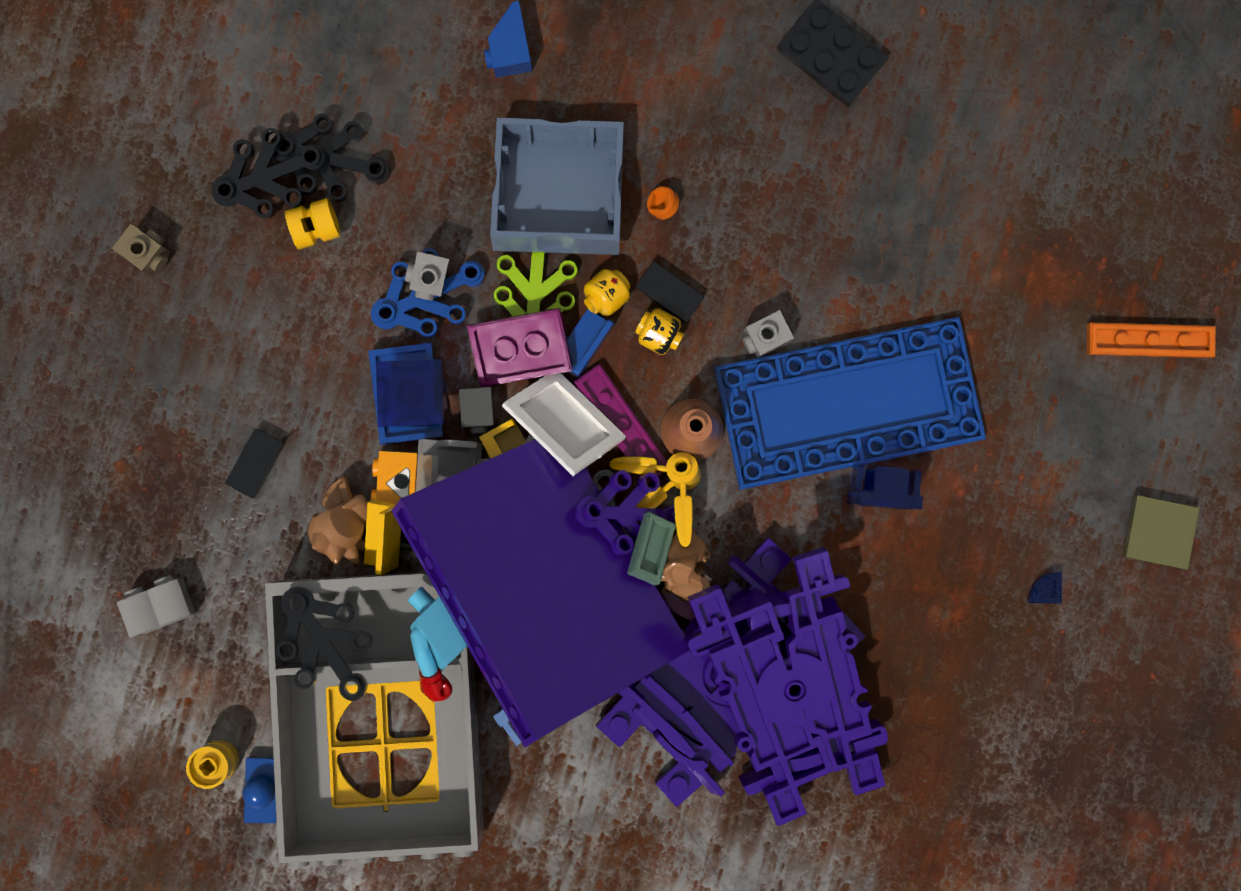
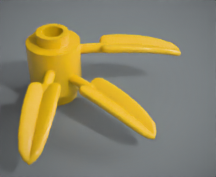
M679 452L671 456L666 466L657 465L656 459L648 457L613 458L609 466L617 471L623 470L628 473L643 475L650 472L655 473L656 471L667 472L671 481L663 488L659 486L656 491L647 493L635 507L656 509L667 499V491L673 486L680 489V496H676L674 499L676 530L680 544L685 548L689 546L692 537L693 508L692 497L686 496V490L695 488L701 480V470L696 459L689 453ZM687 468L684 472H679L680 470Z

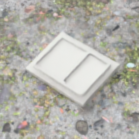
M561 373L540 378L505 401L502 405L572 476L579 473L598 458H601L602 455L626 438Z

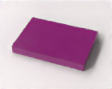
M561 308L479 322L467 326L480 387L573 370Z

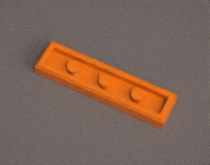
M1088 323L1087 355L1214 358L1216 326Z

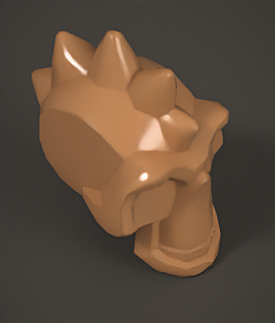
M342 475L329 487L324 495L322 504L327 510L321 514L315 513L312 516L307 534L312 548L326 555L334 564H338L342 557L356 565L359 563V552H365L364 537L366 536L367 504L363 495L358 494L353 497L349 481L346 476Z
M692 528L691 542L686 548L680 544L677 532L674 531L661 578L663 583L660 587V592L662 594L669 593L675 595L683 602L688 600V596L711 587L708 579L704 578L705 572L703 571L711 555L705 541L697 535L695 529Z

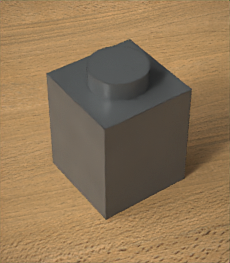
M491 387L459 389L462 428L470 429V434L474 435L485 434L489 432V428L496 427L493 389Z

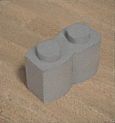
M169 575L154 581L155 587L144 591L143 587H138L123 593L125 599L118 601L117 605L129 638L142 636L196 614L183 578L174 579L173 575Z

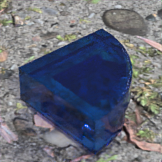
M1051 572L1036 580L1029 591L1027 603L1062 604V572Z

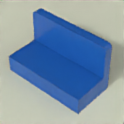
M587 309L567 339L573 364V370L569 371L578 378L582 376L613 330L614 322L609 319L607 321Z

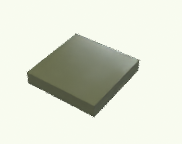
M1134 495L1122 557L1188 570L1200 508Z

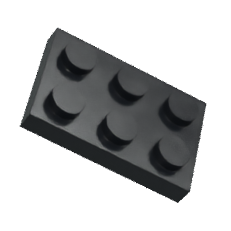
M820 0L813 2L778 44L776 49L846 107L850 106L889 58V56Z

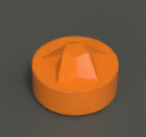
M666 186L653 190L647 200L648 211L661 220L672 217L679 207L677 193Z

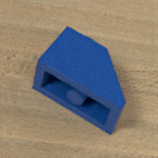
M519 1L511 3L488 37L490 49L484 50L487 69L493 68L496 78L532 71Z

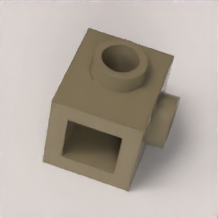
M133 224L128 226L112 247L115 252L150 276L164 268L168 261L167 256L171 252L162 245L165 239L151 229H148L145 233Z

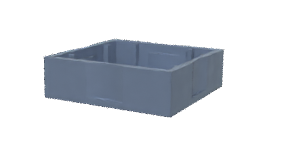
M497 118L494 158L497 177L492 194L490 229L493 251L619 255L624 122L578 120L575 122L557 123L542 119Z

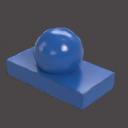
M249 756L246 758L245 785L242 792L244 799V823H277L273 757Z

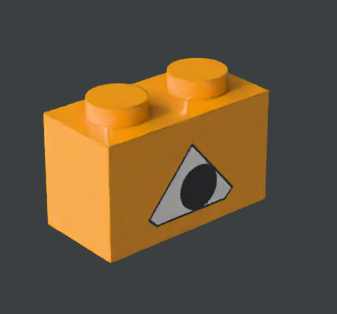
M379 451V458H374L372 471L373 477H377V489H372L371 500L397 504L401 498L415 493L418 453Z

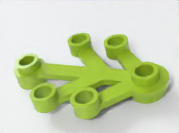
M532 252L529 282L517 269L516 263L511 256L503 255L499 257L496 265L498 271L503 275H507L528 300V314L540 311V302L563 282L576 278L578 268L573 261L566 260L562 262L559 270L543 283L545 252ZM504 260L512 262V267L509 270L501 269L500 265ZM567 265L574 268V273L570 276H566L562 272L563 268ZM500 286L494 291L496 303L504 306L512 316L526 314L513 300L512 291L508 287ZM501 291H507L509 298L506 301L498 300V294ZM561 292L558 294L556 302L546 310L561 308V312L570 311L575 306V298L570 292ZM564 296H568L572 300L571 304L567 307H563L560 304V299Z

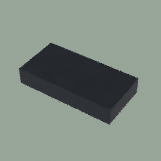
M654 261L635 286L638 291L684 323L688 322L704 299L703 295Z
M255 428L224 484L255 499L285 443Z

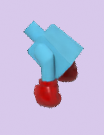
M421 586L407 600L421 614L410 626L412 631L410 638L414 656L420 669V690L429 700L440 702L448 699L453 690L451 683L441 671L467 645L441 598L438 597L435 600Z

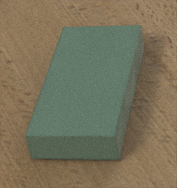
M651 512L643 515L627 574L652 585L660 584L676 527L675 523Z

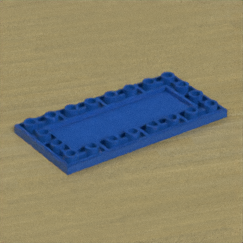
M960 317L714 367L739 490L986 439Z

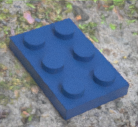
M424 343L368 351L380 445L444 437L433 344Z

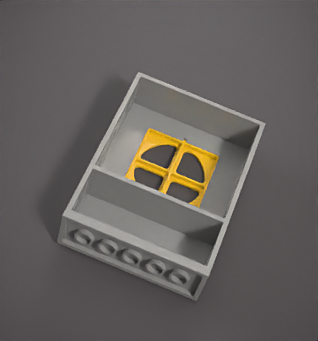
M426 572L385 574L383 576L364 575L282 580L265 583L279 863H289V867L299 868L308 866L311 861H322V865L331 866L341 864L343 859H355V863L364 864L374 862L375 857H388V861L395 862L408 859V855H421V859H436L441 857V853H454V857H469L474 854L473 851L479 850L484 838L474 657L467 646L441 671L453 687L452 694L448 699L434 702L429 700L420 690V669L414 656L410 638L412 632L410 626L421 614L407 600L421 586L435 600L439 597ZM293 587H304L313 594L315 600L333 604H351L355 614L353 619L347 623H338L334 620L333 616L314 615L320 625L352 632L365 630L372 635L373 643L365 651H357L352 645L332 643L351 672L360 673L366 678L368 683L366 693H372L376 698L377 737L375 739L338 740L336 736L338 724L343 713L353 701L346 700L340 694V680L320 650L315 669L317 674L316 683L307 689L299 688L296 685L295 674L301 670L309 634L302 622L296 641L299 647L298 655L288 661L281 660L277 656L276 648L283 641L288 619L281 608V599L287 590ZM295 597L292 601V606L294 609L300 610L303 602L300 598ZM340 607L338 610L339 617L347 619L349 610L346 607ZM358 635L356 643L360 647H365L367 645V638L364 635ZM285 644L282 651L284 655L291 656L293 648L291 645ZM307 672L301 674V681L304 684L311 682V676ZM352 681L347 683L348 692L356 693L358 690L357 684ZM390 692H401L417 703L429 722V735L394 738L390 735L387 698ZM399 749H430L432 758L428 771L422 781L406 795L396 796L392 791L391 752ZM374 751L378 754L380 773V795L373 798L363 795L347 781L338 764L339 754Z

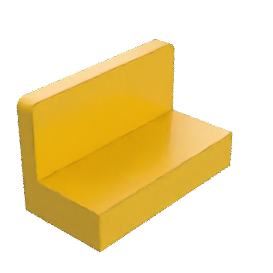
M373 499L367 502L364 564L376 566L375 574L383 576L399 566L401 528L391 512L396 504Z

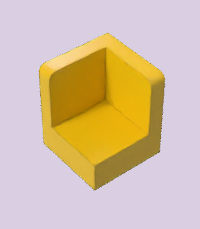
M514 419L479 437L490 458L527 443Z

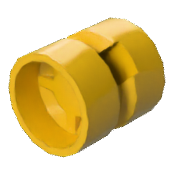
M329 198L311 202L308 209L299 206L285 211L287 226L298 250L316 245L317 239L326 242L341 237L339 222ZM311 218L315 230L310 231L307 219Z
M214 740L195 750L189 756L186 764V773L190 782L202 789H212L222 784L238 770L240 763L239 753L235 746L224 740Z

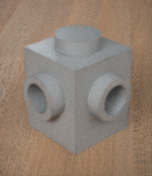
M417 252L415 264H408L405 277L406 282H411L409 289L416 291L415 297L430 301L434 300V296L441 297L449 258Z

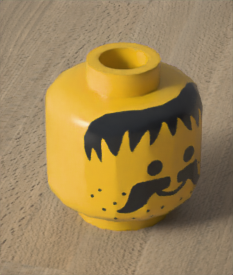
M659 308L654 309L651 313L646 311L635 331L639 335V344L659 355L666 354L670 348L676 351L684 336L683 333L679 332L681 321Z

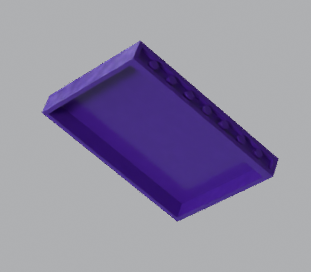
M536 439L403 497L391 510L524 747H527L690 651L684 639L687 636L686 633L677 624L669 604L663 600L656 586L627 574L633 550L621 556L615 554L611 544L596 527L586 528L576 520L575 508L577 502L585 496H597L601 492L590 477L588 467L572 476ZM590 506L589 512L592 516L595 517V511L593 507ZM608 520L619 535H625L621 524L617 520ZM620 540V548L625 550L626 545L623 540Z

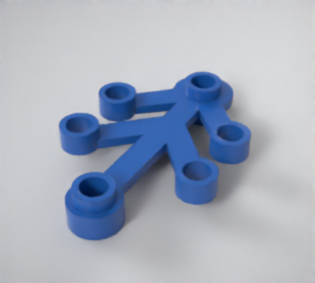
M426 248L422 251L439 256L436 250L432 248ZM476 261L465 262L461 266L459 273L445 279L442 295L462 285L471 288L480 286L485 280V271L481 264ZM396 262L392 266L391 273L393 279L386 298L376 301L371 309V319L379 328L390 330L397 325H401L418 331L425 338H432L437 334L438 325L430 318L419 320L405 314V312L419 308L447 318L455 325L462 324L467 316L466 311L460 305L449 306L435 300L430 301L415 297L416 291L414 290L411 291L410 296L399 300L406 275L398 277L396 270L399 267L407 269L408 264L405 262ZM469 268H475L477 275L474 278L466 277V271ZM385 308H390L392 311L388 319L381 317V312ZM459 309L462 311V317L459 320L451 318L453 310ZM426 323H432L434 326L433 331L429 334L423 332V326Z

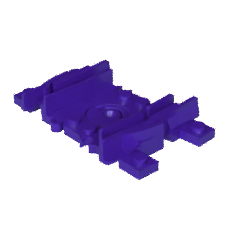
M766 537L744 562L737 556H731L726 560V563L748 582L743 589L733 580L721 586L727 606L757 590H762L766 596L781 593L771 582L792 559L770 538ZM843 612L846 623L845 629L851 630L857 636L859 643L865 638V635ZM787 616L777 618L784 636V640L777 642L783 658L787 657L785 640L790 635L781 624L783 623L786 626L785 620ZM692 618L682 629L687 636L700 631L696 618ZM747 618L734 623L738 634L749 627ZM688 651L620 691L619 694L622 698L620 697L596 723V727L619 748L640 725H643L651 734L653 733L658 743L676 760L669 769L655 780L657 787L676 808L702 784L712 794L722 796L725 793L721 785L705 768L708 767L707 762H710L719 773L728 765L731 767L734 764L731 758L736 754L737 749L735 736L742 732L736 724L728 701L722 700L718 693L725 690L729 682L723 680L715 683L712 678L715 667L708 653L695 657L691 651ZM791 686L789 693H798L800 686ZM674 721V723H675L681 730H679L672 722Z
M824 547L793 556L800 585L798 588L767 596L762 590H757L727 606L723 592L718 584L687 597L700 631L684 638L685 642L695 657L708 653L715 667L712 675L715 683L723 680L729 682L728 687L718 693L722 700L728 701L739 730L742 731L735 736V743L740 751L747 753L754 768L741 774L739 779L748 795H754L763 791L777 827L807 814L797 787L830 772L846 768L850 787L855 796L885 786L878 754L874 747L887 743V731L877 719L869 721L868 713L872 706L868 701L857 702V697L868 690L860 683L854 656L850 651L846 650L852 649L857 645V636L851 630L845 629L846 623L843 611L837 605L834 597L830 596L820 599V596L850 587L849 580L843 575L834 576L828 551ZM787 616L785 620L786 626L792 633L785 640L787 657L783 658L777 642L784 640V636L777 618ZM747 618L749 627L738 634L734 623ZM793 685L800 686L796 694L789 693V689Z

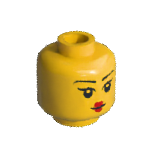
M603 269L585 284L584 294L586 299H584V303L592 313L597 314L599 312L602 315L610 316L629 300L630 283L620 271Z

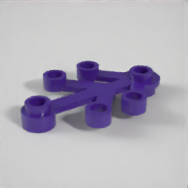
M621 470L613 473L610 476L609 483L597 496L588 495L577 502L575 508L576 520L586 528L596 527L611 544L615 554L621 556L630 553L634 548L632 538L635 541L637 540L640 525L636 521H642L645 513L651 512L676 524L674 504L664 509L635 507L647 493L656 491L659 488L660 480L655 473L650 472L640 476L638 484L618 506H606L617 492L628 489L632 483L628 472ZM618 476L623 479V486L619 485L617 481ZM646 478L650 479L652 483L651 488L647 486ZM590 506H592L595 511V517L592 516L589 512ZM608 520H617L630 536L619 535ZM620 540L624 541L626 545L625 550L620 548Z

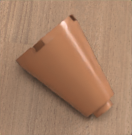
M698 399L682 400L674 404L666 412L662 420L661 437L663 443L672 455L686 452L691 454L696 461L706 459L721 444L723 438L722 419L716 409L707 402ZM690 422L698 423L701 430L699 432L692 431Z

